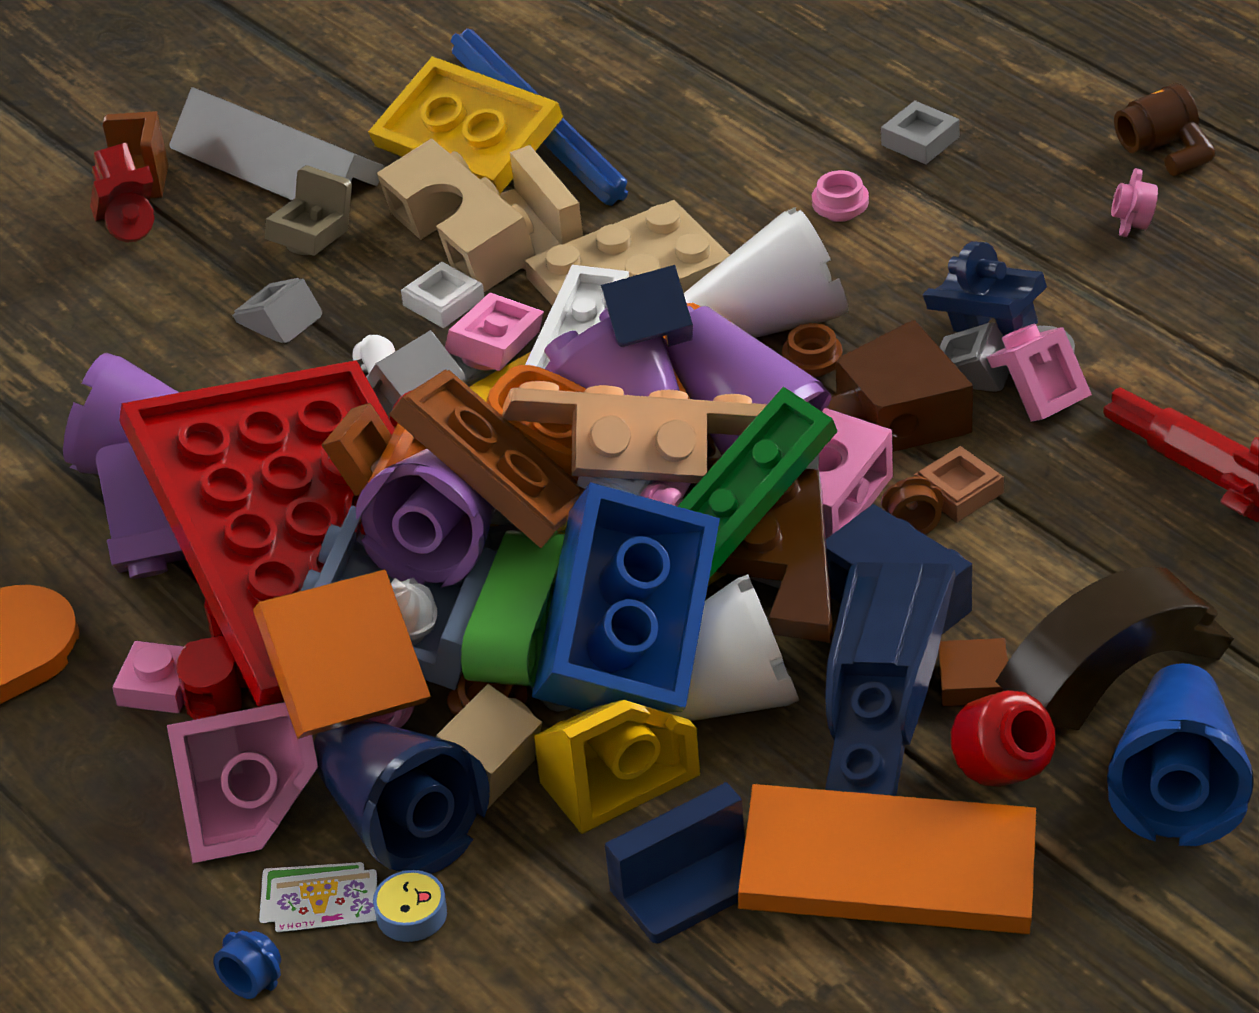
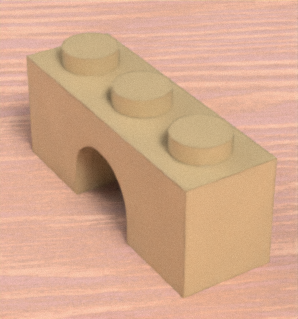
M432 138L377 172L391 214L420 240L438 230L450 266L481 282L484 292L525 266V259L536 255L530 238V234L534 232V227L524 209L516 203L510 206L501 198L497 188L488 178L483 177L479 179L476 177L459 153L456 151L448 153Z

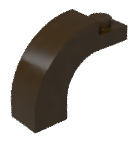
M1156 566L1132 568L1114 573L1086 586L1057 606L1019 645L995 682L1004 691H1021L1038 699L1049 712L1054 726L1079 731L1105 691L1121 674L1134 664L1151 655L1165 651H1180L1220 660L1234 638L1214 620L1218 615L1217 610L1206 600L1194 594L1167 568Z

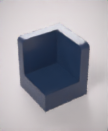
M675 265L601 285L604 309L607 308L619 346L625 347L665 336L668 347L692 340L693 323Z

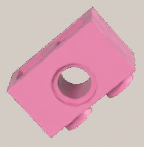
M824 408L822 412L833 419L838 430L835 436L819 453L818 469H815L820 472L826 538H828L872 505L893 477L891 429Z

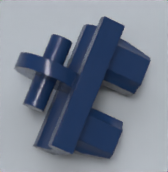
M971 241L964 246L959 257L953 256L948 262L949 272L943 284L936 289L928 288L922 294L928 310L948 313L954 332H961L986 324L992 318H995L997 327L1005 336L1025 326L1038 323L1033 301L1047 288L1043 272L1007 268L1004 262L998 261L993 246L987 242Z

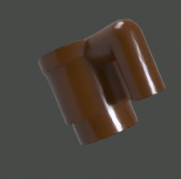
M1179 83L1165 86L1157 92L1129 102L1127 108L1117 111L1114 116V127L1117 137L1122 146L1130 153L1140 150L1150 151L1178 139L1182 141L1186 148L1165 157V166L1172 176H1177L1209 163L1215 157L1214 145L1199 127V115L1194 99L1189 91Z

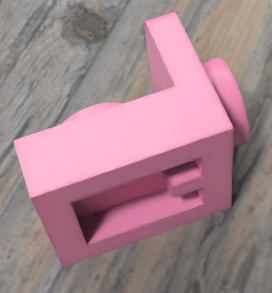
M1036 324L1025 326L1002 337L1005 348L987 356L991 368L1007 365L1031 422L1043 420L1092 395L1063 327L1039 332Z

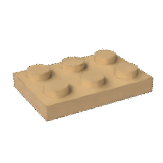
M675 200L653 206L647 211L617 223L606 225L595 232L565 244L554 246L548 251L525 259L527 279L553 306L571 265L629 271V277L675 265L684 293L729 257L730 254Z

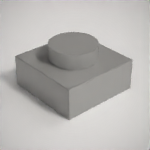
M913 101L881 127L882 146L924 164L930 162L959 138L958 118L917 101Z

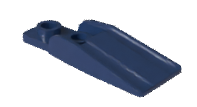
M856 562L851 565L827 663L826 716L834 745L825 790L897 795L905 745H910L938 655L956 575L951 564Z

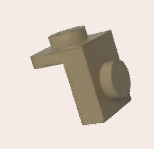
M308 165L297 171L295 199L266 218L265 239L284 245L295 254L316 255L348 231L351 181Z

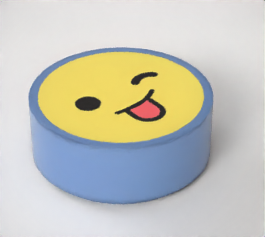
M406 870L395 873L380 883L373 896L378 927L386 936L394 940L412 942L425 939L437 932L447 917L444 888L435 876L424 871Z

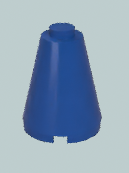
M1179 663L1169 665L1159 670L1152 677L1108 766V799L1111 807L1126 827L1143 838L1156 842V835L1170 838L1179 837V846L1207 844L1224 837L1242 822L1248 810V803L1254 786L1253 770L1215 680L1207 671L1192 664Z

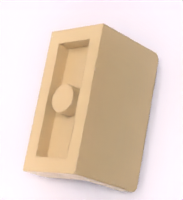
M530 145L510 152L514 189L503 192L500 195L510 206L515 203L520 205L529 216L534 227V232L530 234L535 254L538 255L554 246L582 237L580 206L577 199Z

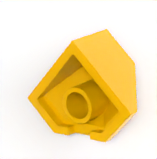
M626 700L592 707L534 735L540 783L581 834L700 775L697 729L689 719Z

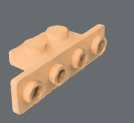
M530 381L521 384L520 388L510 389L503 404V418L509 421L571 424L572 476L698 483L707 473V433L741 435L767 404H754L750 397L741 394L719 395L713 401L688 399L687 393L678 390H658L650 393L649 396L624 395L623 389L615 386L599 385L585 389V392L559 391V386L555 383Z

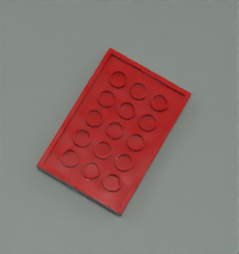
M357 360L121 403L119 422L258 707L283 702L284 699L253 609L258 602L300 592L310 569L321 573L324 564L318 562V558L329 526L333 524L342 527L351 505L356 506L359 496H355L321 445L352 408L371 403L391 435L395 430ZM361 523L360 532L363 535H366L364 532L363 525Z

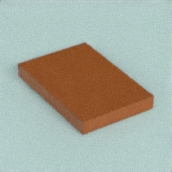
M445 369L403 396L389 413L396 422L540 548L566 527L570 509L585 490L578 486L576 480L450 370L447 371Z

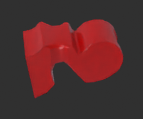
M206 599L204 608L211 638L188 642L182 649L176 662V670L187 714L193 720L239 711L243 703L241 688H248Z

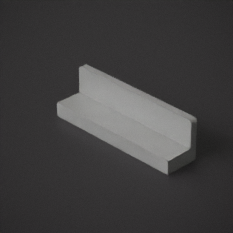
M191 87L170 141V148L290 200L295 199L297 171L305 165L341 176L350 181L352 178H356L374 186H378L379 183L377 172L385 168L382 164Z

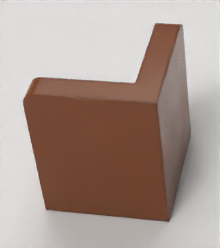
M158 112L105 115L103 129L107 147L127 143L135 168L149 166L154 181L150 198L163 197L169 164Z

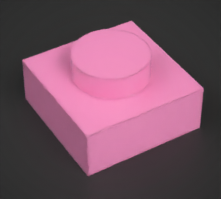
M134 641L112 687L117 706L180 713L184 704V698L176 670V662L184 647Z

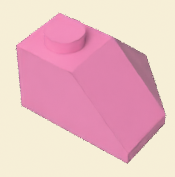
M285 702L167 725L192 862L196 863L262 850L318 768L313 737L310 735L297 739Z

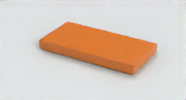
M753 784L738 890V909L1030 934L1036 808Z

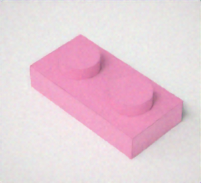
M489 293L449 329L445 349L449 354L461 357L462 361L469 367L485 371L494 369L500 371L539 333L544 311Z

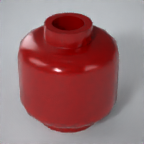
M1006 690L967 703L956 715L951 729V749L957 765L968 778L983 786L1001 787L1022 782L1039 775L1051 762L1056 747L1055 728L1049 712L1038 699L1021 691Z

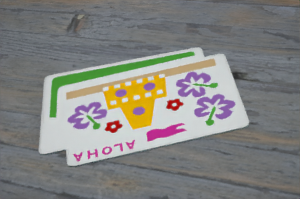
M362 862L264 869L259 921L260 923L275 922V930L278 933L376 921L373 896L377 889V871L374 869L364 870Z

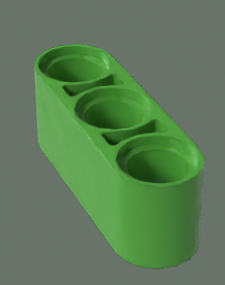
M521 530L506 531L463 636L461 665L466 680L534 687L565 534L558 533L540 548Z

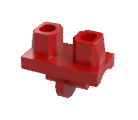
M127 143L94 152L93 158L96 165L92 166V174L95 181L93 182L90 207L95 221L105 219V224L110 234L120 241L129 243L145 238L152 230L155 219L154 210L149 203L154 182L149 166L135 168Z

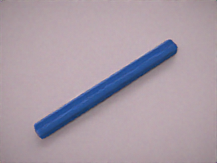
M465 29L461 35L455 33L452 36L451 43L454 45L452 54L467 69L539 95L473 30ZM562 118L544 140L543 144L605 205L612 206L617 200L623 201L628 195V191L625 189L627 179Z

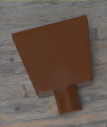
M912 320L839 358L836 363V395L831 396L827 409L891 429L892 452L972 433L973 384L915 320Z

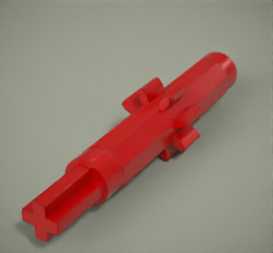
M1121 387L1112 392V402L1104 407V417L1146 439L1148 446L1153 450L1228 490L1223 495L1220 501L1221 504L1244 517L1247 516L1257 523L1259 522V437H1254L1249 449L1173 408L1161 409Z

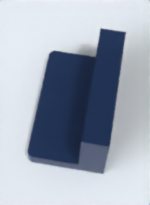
M725 782L605 843L610 891L651 942L661 943L738 903V890L745 845L741 797Z

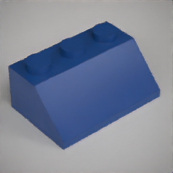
M590 482L569 511L532 698L581 711H586L599 705L626 700L666 713L682 712L687 704L720 518Z

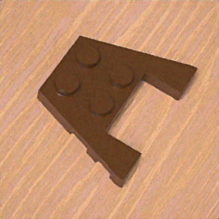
M707 457V472L720 458ZM805 469L716 572L740 576L748 574L749 577L782 581L769 616L773 635L831 643L833 623L830 608L831 596L826 555L827 544L823 491L819 470ZM691 483L683 499L690 493V491L697 485V483Z

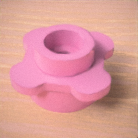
M1135 168L1132 172L1130 183H1120L1114 194L1111 215L1112 217L1120 218L1119 236L1126 238L1131 227L1146 230L1154 215L1158 187L1157 185L1141 181L1143 173L1141 169Z

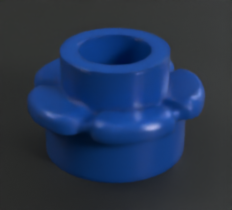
M242 930L238 933H228L223 938V948L215 954L213 959L215 970L221 981L233 993L242 998L253 999L264 988L272 991L278 985L277 979L281 975L279 967L281 956L279 950L267 936L260 932L253 931L249 933Z

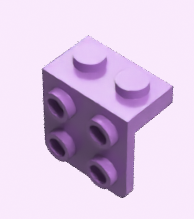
M130 442L101 448L96 454V464L111 539H107L112 566L118 573L129 571L131 579L150 577L167 572V563L185 560L186 558Z

